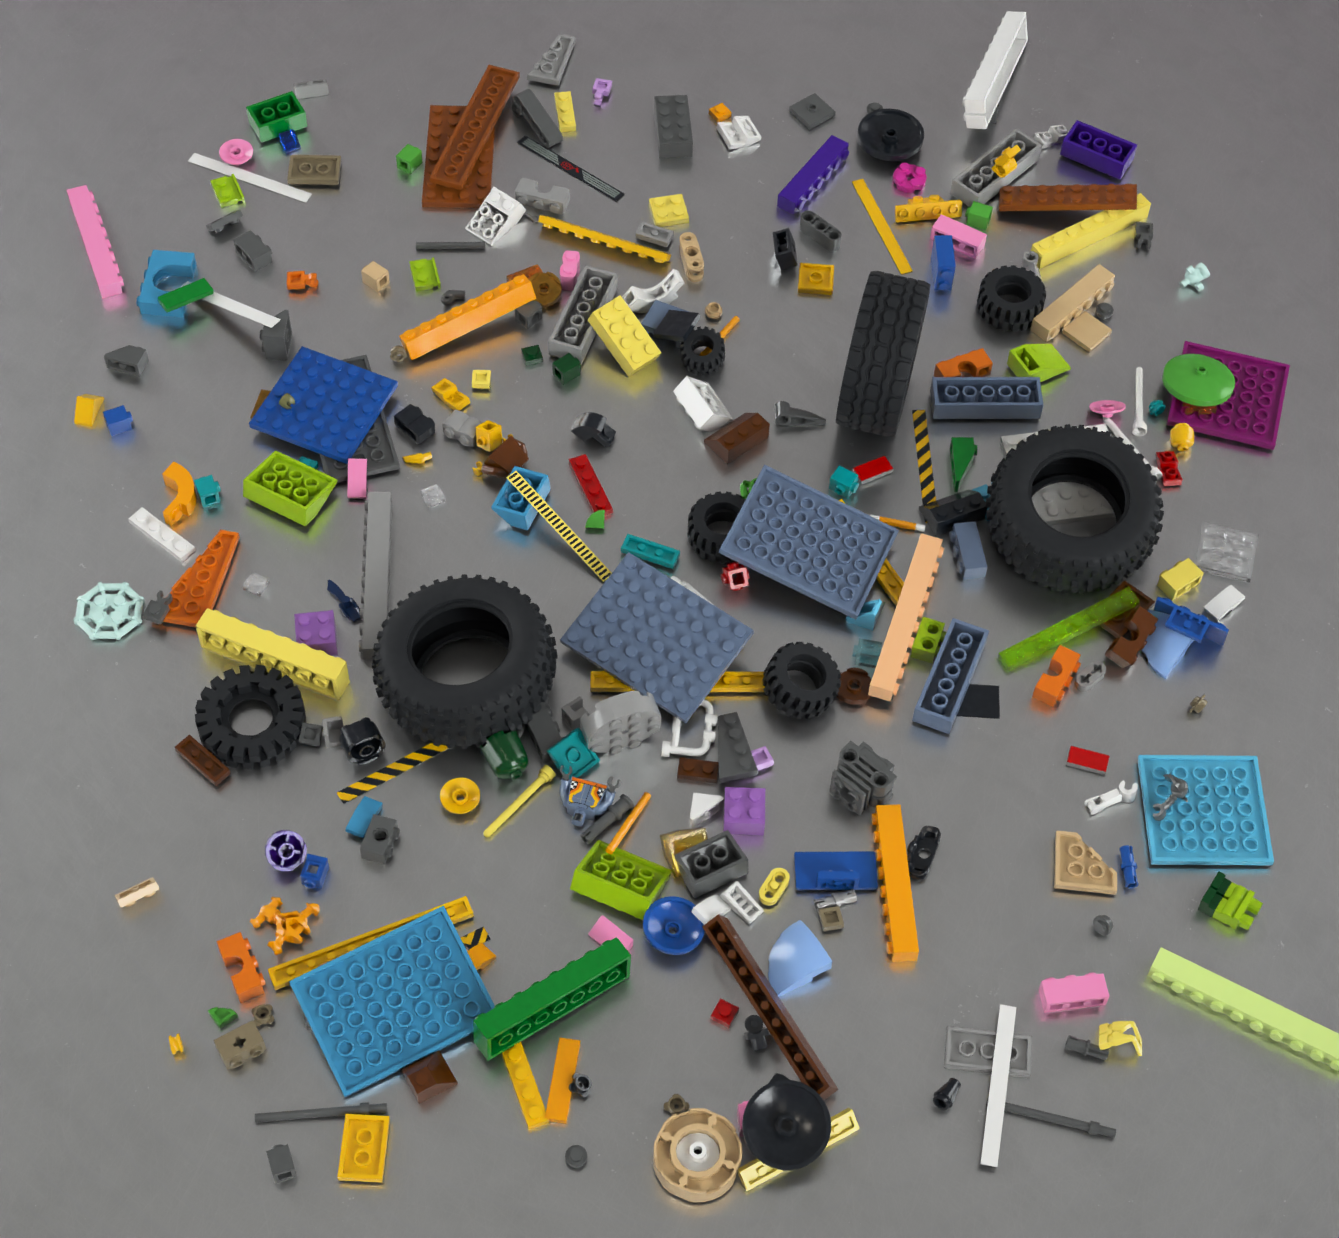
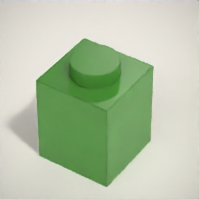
M407 144L396 155L397 168L411 175L423 163L422 151L417 147Z
M973 201L972 206L966 210L965 217H968L966 224L986 230L991 219L993 207Z

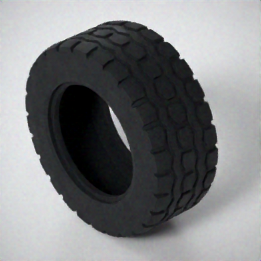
M881 271L870 272L859 307L839 395L836 423L840 426L859 429L869 433L872 432L878 435L882 433V436L894 437L896 435L929 299L931 285L926 281H917L913 278L890 273L884 274Z

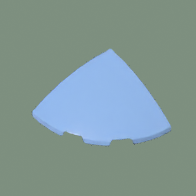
M1149 610L1148 612L1158 618V621L1155 624V631L1146 638L1147 644L1141 650V653L1144 652L1148 665L1157 674L1166 679L1194 640L1165 627L1170 616L1169 614Z
M801 920L784 930L773 945L768 960V979L779 997L811 982L813 977L831 969L832 960L815 935Z

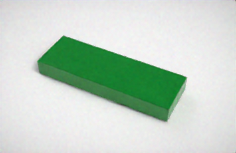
M202 278L158 296V302L168 313L213 294L214 290L207 280Z

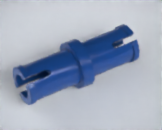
M1129 845L1119 848L1122 860L1120 867L1124 873L1125 887L1135 888L1139 885L1136 875L1137 863L1134 862L1133 847H1129Z

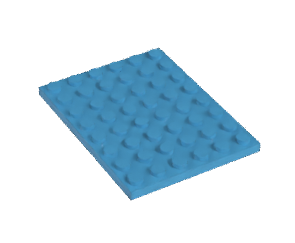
M444 906L289 981L345 1098L472 1034L473 1020L479 1014L487 1013L495 1007Z

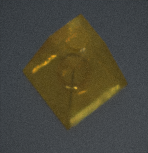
M706 828L676 830L660 835L663 855L675 878L681 877V873L674 855L707 840Z

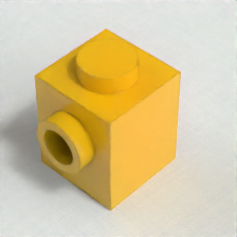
M487 420L475 427L478 447L491 452L502 444L501 425Z

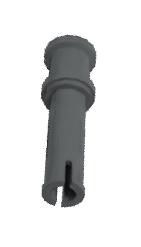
M622 794L614 805H610L607 808V812L580 834L582 840L586 841V844L589 845L614 821H620L622 815L635 807L632 800L627 795Z

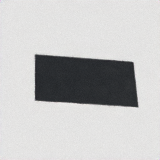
M970 684L957 716L1000 719L999 686Z

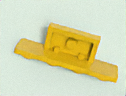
M930 195L927 198L914 196L913 199H908V204L895 206V221L897 223L938 219L941 214L949 218L962 216V201L960 199L944 201L939 195Z

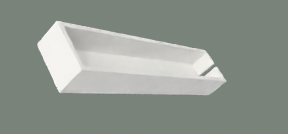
M1007 11L1005 17L1002 18L1001 25L998 26L997 33L993 36V41L989 44L988 51L985 52L984 60L981 61L980 68L976 71V76L972 79L966 96L963 97L962 105L965 107L964 121H966L967 128H987L1028 41L1026 12Z

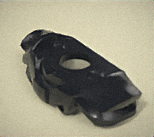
M924 826L919 835H915L914 840L908 845L909 876L915 880H923L931 868L941 838V832L937 827ZM928 850L931 855L924 859L919 856V852Z

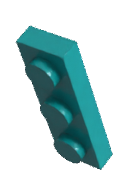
M627 534L621 546V553L627 554L629 552L637 558L674 569L680 556V550Z

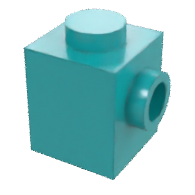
M839 465L830 477L829 489L838 495L848 498L859 487V483H857L858 474Z
M212 475L194 480L196 492L203 508L221 502L219 497L221 488L218 481L214 482Z

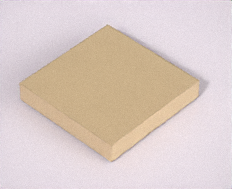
M1086 311L1062 331V334L1088 352L1093 350L1112 333V329Z

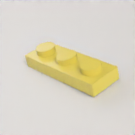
M571 91L555 92L554 98L560 132L576 131Z

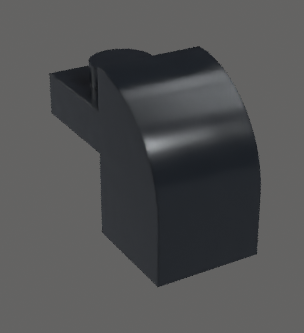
M593 412L583 413L576 417L571 432L581 440L586 441L593 437L605 447L611 445L616 433L615 430L605 423L606 417Z

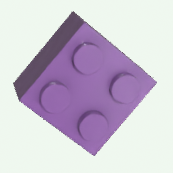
M333 610L294 614L297 643H304L310 648L322 650L328 655H338Z
M725 787L723 832L729 830L731 834L764 836L766 788Z

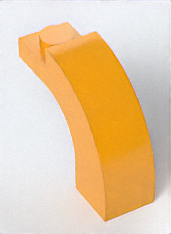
M174 461L162 473L165 485L178 492L176 498L163 511L165 523L170 526L178 521L182 514L189 517L197 501L192 476L187 469Z

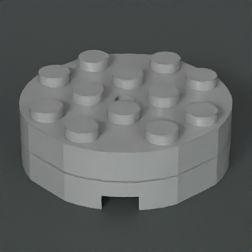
M629 691L606 698L595 704L597 710L588 715V712H585L580 719V728L588 749L597 753L611 752V754H616L627 746L630 748L638 747L641 741L658 732L661 725V714L654 696L649 692L646 693L647 696H641L639 691Z

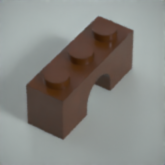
M1141 606L1133 609L1123 624L1131 632V641L1123 636L1114 639L1104 655L1121 668L1128 665L1132 666L1138 658V651H1141L1147 644L1146 638L1155 631V624L1158 618Z

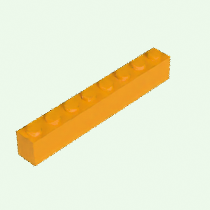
M524 274L516 276L513 280L502 283L497 288L486 291L460 306L453 307L444 314L437 315L428 322L421 323L418 327L405 331L399 335L402 346L408 353V357L414 360L535 300L536 296L531 281Z
M876 805L875 813H872V825H876V831H874V843H878L876 860L880 861L881 866L878 867L879 880L882 879L883 886H880V895L885 900V904L882 905L883 917L887 916L885 935H889L890 941L887 942V953L891 954L892 962L917 961L919 947L901 805Z

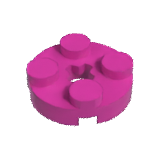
M901 163L900 167L896 168L893 173V184L895 183L897 185L896 188L904 193H914L915 190H922L926 185V170L913 164Z

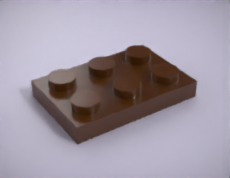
M1124 580L1091 614L1090 620L1114 637H1124L1130 631L1123 625L1130 612L1138 606L1149 611L1154 606L1155 601Z

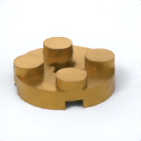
M538 272L530 277L529 280L536 296L534 301L539 302L543 308H547L559 300L562 288L560 280L556 275L551 272ZM541 286H542V287H546V286H547V287H548V288H547L548 291H547V292H541V288H540V287H541Z

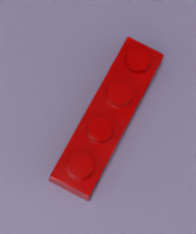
M586 454L569 459V465L592 512L605 510V516L612 514L613 508Z

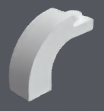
M673 269L658 285L648 289L631 286L622 298L632 312L648 313L655 300L666 304L672 303L678 297L676 292L684 284V281L679 271Z

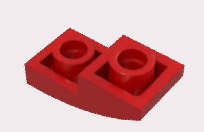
M1174 451L1156 452L1157 466L1162 472L1161 481L1163 486L1182 485L1183 479L1178 470L1179 462Z

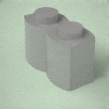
M454 410L442 424L443 432L448 438L457 439L464 446L474 447L476 444L475 427L483 422L469 417L462 411Z

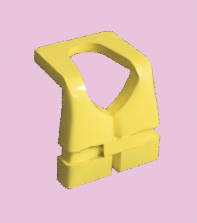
M1115 1021L1112 1024L1104 1023L1099 1025L1100 1050L1133 1042L1138 1056H1142V1039L1134 1021ZM1132 1027L1135 1036L1123 1034V1032Z

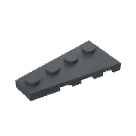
M737 712L718 716L719 784L758 775V769Z

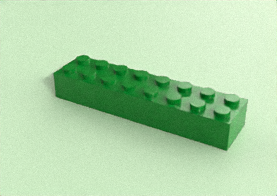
M617 937L603 942L600 947L586 952L580 959L570 961L559 971H553L544 980L534 982L523 992H517L508 1001L498 1003L487 1013L479 1014L473 1020L474 1043L487 1061L491 1060L629 978L631 954Z

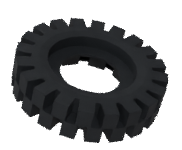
M249 665L239 666L240 673L235 674L233 668L224 672V680L219 676L211 680V689L205 686L200 694L202 700H197L195 722L203 746L219 761L223 762L226 760L227 766L237 768L239 763H242L244 769H254L255 762H259L261 768L270 766L269 759L272 757L276 762H279L285 758V750L291 753L296 748V739L299 740L303 722L306 723L305 708L297 685L294 686L293 680L289 676L285 675L282 677L281 671L272 668L268 673L264 665H256L255 671H251ZM256 699L269 705L273 718L266 730L257 735H242L232 729L229 723V716L232 709L240 702Z

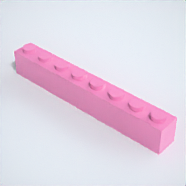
M87 185L66 190L102 299L122 294L121 286H124L122 276L117 275L120 273L118 264L113 263V261H116L113 251H109L112 248L109 239H105L107 233L105 227H101L103 225L101 215L96 214L99 213L97 204L92 202L95 201L93 192L88 190Z

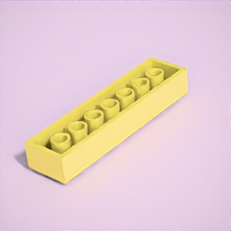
M207 608L196 624L202 648L254 668L256 665H264L268 673L272 668L281 671L282 677L285 675L289 676L293 683L333 699L340 700L350 683L347 662L344 659L328 655L322 650L312 649L304 643L299 644L288 637H281L270 630L260 629L252 623L247 624L236 617H229L218 610L213 611Z

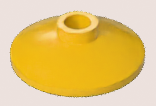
M454 778L442 787L440 801L443 807L451 813H468L478 805L480 790L477 784L470 779Z

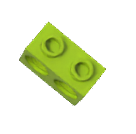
M923 617L910 657L932 664L941 646H939V643L943 642L947 633L943 631L945 623Z

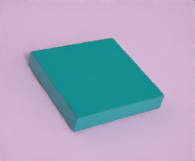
M580 728L574 729L546 750L559 771L563 765V772L568 774L570 766L572 767L573 771L569 775L570 780L571 776L578 778L600 761L596 753L588 749Z

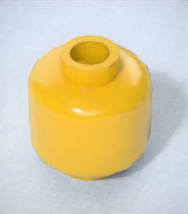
M1187 423L1174 425L1170 430L1171 446L1177 448L1178 451H1187L1189 447L1194 445L1193 428Z

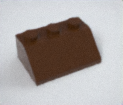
M744 413L704 439V443L726 464H729L769 437L770 424L759 413Z

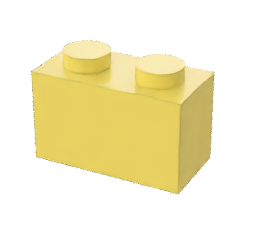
M1187 558L1184 561L1177 562L1170 570H1164L1159 575L1157 587L1173 601L1199 585L1204 573Z

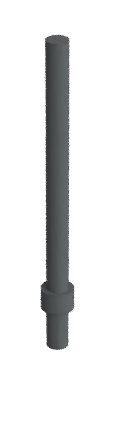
M1005 1102L1004 1111L1085 1130L1088 1131V1134L1096 1136L1097 1134H1102L1115 1138L1116 1129L1102 1126L1099 1122H1085Z
M367 1102L360 1103L357 1106L255 1114V1123L344 1116L345 1114L370 1115V1113L387 1112V1103L369 1104Z

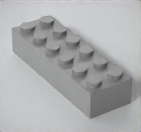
M1014 129L952 180L950 194L960 199L969 207L972 206L973 201L986 204L1000 192L1002 187L1009 185L1039 160L1042 144L1019 129ZM1018 145L1021 151L1014 157L1017 168L1004 178L999 177L991 169L996 164L995 160L1002 155L1006 148H1013Z
M585 265L548 340L549 355L561 358L570 353L574 358H578L581 364L583 363L596 336V331L588 322V318L592 312L613 300L618 289V274Z

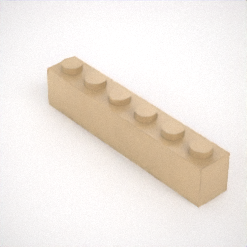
M1097 265L1033 318L1030 331L1046 342L1050 338L1056 337L1062 328L1069 325L1084 310H1088L1093 302L1099 301L1105 292L1112 290L1115 284L1113 283L1115 274L1102 265Z

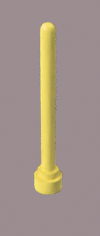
M544 765L539 770L538 778L484 830L483 835L490 837L543 783L551 782L556 777L553 769L548 765Z

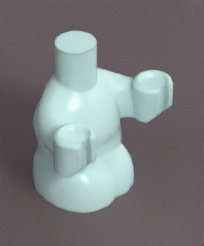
M1199 263L1195 268L1191 265L1186 268L1185 279L1179 282L1180 286L1184 288L1189 284L1195 287L1197 291H1200L1204 288L1200 281L1208 278L1210 273L1203 263Z

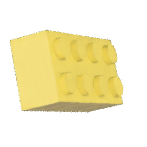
M621 295L592 312L588 318V322L628 378L654 362L662 353Z

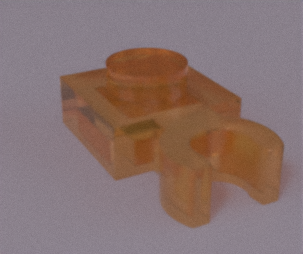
M1185 402L1182 404L1183 407H1190L1185 410V414L1188 415L1194 411H1197L1198 415L1216 413L1217 410L1216 405L1196 406Z

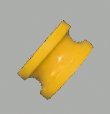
M180 1033L176 1034L175 1037L168 1036L172 1054H176L177 1051L184 1052Z

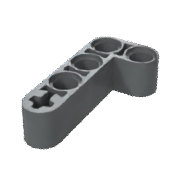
M530 89L514 95L511 104L514 115L517 118L525 117L546 148H550L563 141L560 130Z

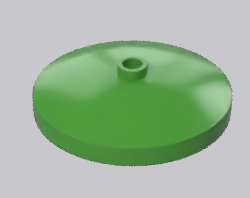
M1183 354L1172 358L1165 365L1162 375L1165 388L1174 397L1196 406L1222 404L1231 397L1235 387L1234 375L1226 365L1214 358L1201 354Z

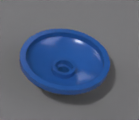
M674 896L664 897L652 903L649 909L646 910L643 918V931L648 942L658 951L670 955H682L694 950L701 943L705 933L703 929L704 924L691 912L696 905L687 899ZM669 930L675 931V934H671Z

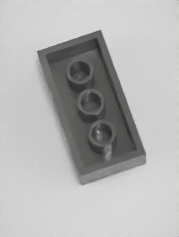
M687 95L654 96L659 158L692 157L693 138Z

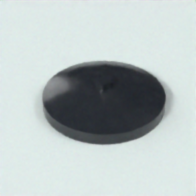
M880 109L867 114L861 120L857 137L860 146L869 155L885 161H901L914 156L921 149L924 140V129L913 115L905 111Z
M794 1080L774 1081L760 1088L749 1100L742 1120L743 1136L751 1153L766 1166L783 1171L801 1169L814 1162L826 1148L831 1134L830 1113L822 1097L808 1085Z

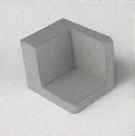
M581 696L561 708L562 719L572 731L580 728V719L587 712L583 707Z
M342 717L322 719L326 748L341 746L339 737L341 735L340 730L343 727Z

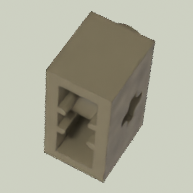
M253 1020L213 1040L227 1070L240 1066L251 1057H258L266 1050L264 1040Z

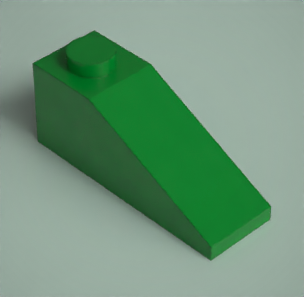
M973 437L951 438L949 449L954 492H958L973 463L974 456H977L978 449L977 445H974Z

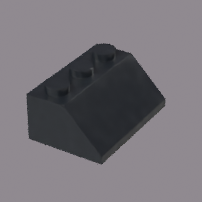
M968 489L919 506V510L934 535L938 536L952 531L954 523L984 520L988 507H985L986 502L979 492Z

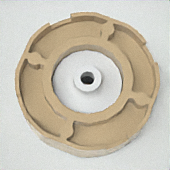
M691 1108L687 1112L672 1115L663 1123L654 1142L653 1165L658 1180L669 1193L689 1202H707L725 1194L732 1187L738 1174V1169L741 1167L742 1143L735 1127L727 1118L704 1108Z

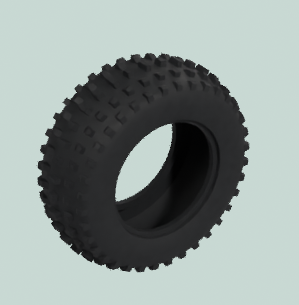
M1066 424L1064 428L1062 426H1053L1050 431L1043 429L1038 431V435L1034 433L1026 437V442L1021 440L1017 444L1016 450L1011 448L1006 455V459L1003 458L997 470L992 474V484L987 489V494L991 496L986 499L985 507L989 508L986 511L987 520H991L988 523L990 533H994L991 538L999 546L997 548L1000 554L1004 553L1005 561L1007 564L1015 566V572L1020 575L1022 573L1026 575L1025 579L1028 581L1038 582L1037 586L1051 587V591H1056L1057 589L1060 592L1064 590L1066 594H1070V591L1072 593H1077L1078 591V594H1084L1085 590L1087 593L1097 592L1098 588L1104 590L1111 587V583L1117 585L1122 581L1123 576L1126 579L1129 578L1135 569L1138 570L1144 564V561L1152 554L1153 546L1157 545L1160 538L1157 536V533L1161 532L1163 524L1158 523L1163 519L1164 511L1160 510L1163 507L1162 498H1159L1162 491L1155 484L1157 477L1151 474L1152 468L1150 464L1144 463V456L1142 454L1134 452L1135 447L1133 445L1124 444L1123 438L1112 437L1109 431L1099 432L1097 427H1093L1091 430L1088 427L1085 429L1084 425H1079L1077 428V426L1071 427L1070 424ZM1074 482L1083 484L1096 490L1108 501L1114 511L1116 524L1109 530L1094 536L1078 537L1067 535L1055 530L1042 520L1033 505L1032 496L1045 486L1054 483Z
M462 574L461 578L458 579L448 576L447 580L439 582L438 579L434 580V584L428 587L424 584L420 586V591L416 593L411 591L408 594V599L400 600L397 603L398 608L388 613L390 618L383 621L381 625L383 631H379L377 634L379 643H374L372 669L374 685L378 686L376 688L378 698L384 697L381 701L385 709L390 707V716L393 719L398 718L397 724L401 728L408 727V732L411 735L415 736L418 734L421 736L422 741L427 742L431 740L435 746L447 744L448 748L453 749L456 745H462V749H468V746L476 744L478 748L482 744L487 743L486 739L495 733L503 731L506 734L510 730H521L523 728L522 724L530 722L533 719L532 714L540 711L542 708L540 703H545L548 697L546 691H551L553 686L552 678H555L558 655L557 650L554 649L556 645L555 637L549 636L553 633L551 625H545L547 620L545 615L539 613L540 608L537 604L530 603L531 598L528 595H521L520 589L515 586L510 588L506 581L496 582L494 577H489L487 580L482 579V576L477 574L473 578H468L467 574ZM485 638L501 644L508 650L502 663L492 673L472 683L462 685L442 684L422 674L425 664L437 650L459 639Z

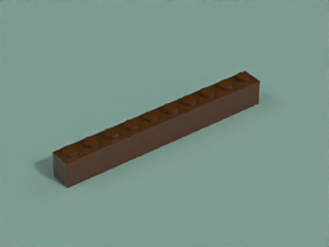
M719 914L703 926L704 931L760 1018H762L763 1023L801 1082L814 1089L823 1100H826L839 1089L728 918Z

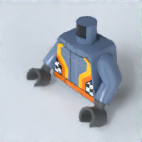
M562 765L560 773L563 775V778L560 779L559 790L562 804L567 807V814L573 816L572 824L583 826L585 819L594 821L598 815H602L612 805L616 794L615 789L620 787L621 780L618 779L615 786L612 785L613 777L608 778L607 785L571 776L570 780L569 775L573 771L572 767L570 766V772L565 774Z

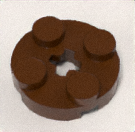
M848 668L847 671L841 674V687L839 688L837 698L852 705L866 704L867 700L871 698L868 695L871 683L868 673L860 668ZM856 683L859 688L853 689L850 686Z

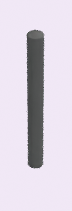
M416 242V249H485V242Z

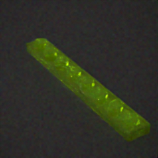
M1127 587L999 652L998 657L1007 670L1010 671L1139 605L1140 600L1131 588Z

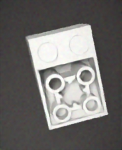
M493 187L465 229L492 246L519 222L526 209L520 202Z

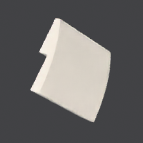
M734 116L732 122H718L716 126L729 150L752 145L762 138L749 116Z

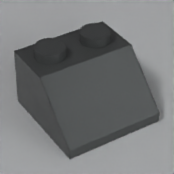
M284 310L274 316L281 319L272 328L264 325L263 330H260V340H263L262 352H265L266 359L288 360L292 328L289 311Z

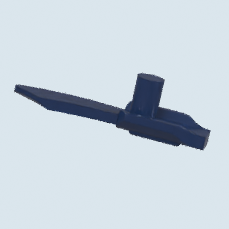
M328 580L327 590L339 600V608L345 617L349 618L353 623L360 620V608L354 599L345 596L338 585Z

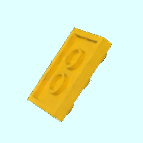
M345 1114L338 1180L383 1183L390 1124L389 1116Z

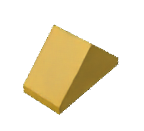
M90 394L77 396L74 423L92 427L104 397Z

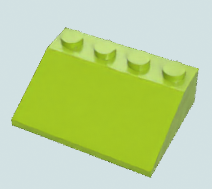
M275 450L243 480V497L306 526L316 517L338 480Z
M597 840L576 867L570 889L580 895H585L597 902L604 903L616 910L643 920L646 910L649 909L652 903L658 900L672 870L620 848H616L613 854H608L606 848L609 844Z

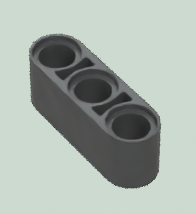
M807 210L801 213L800 230L829 251H837L840 248L842 234L837 228L812 211Z

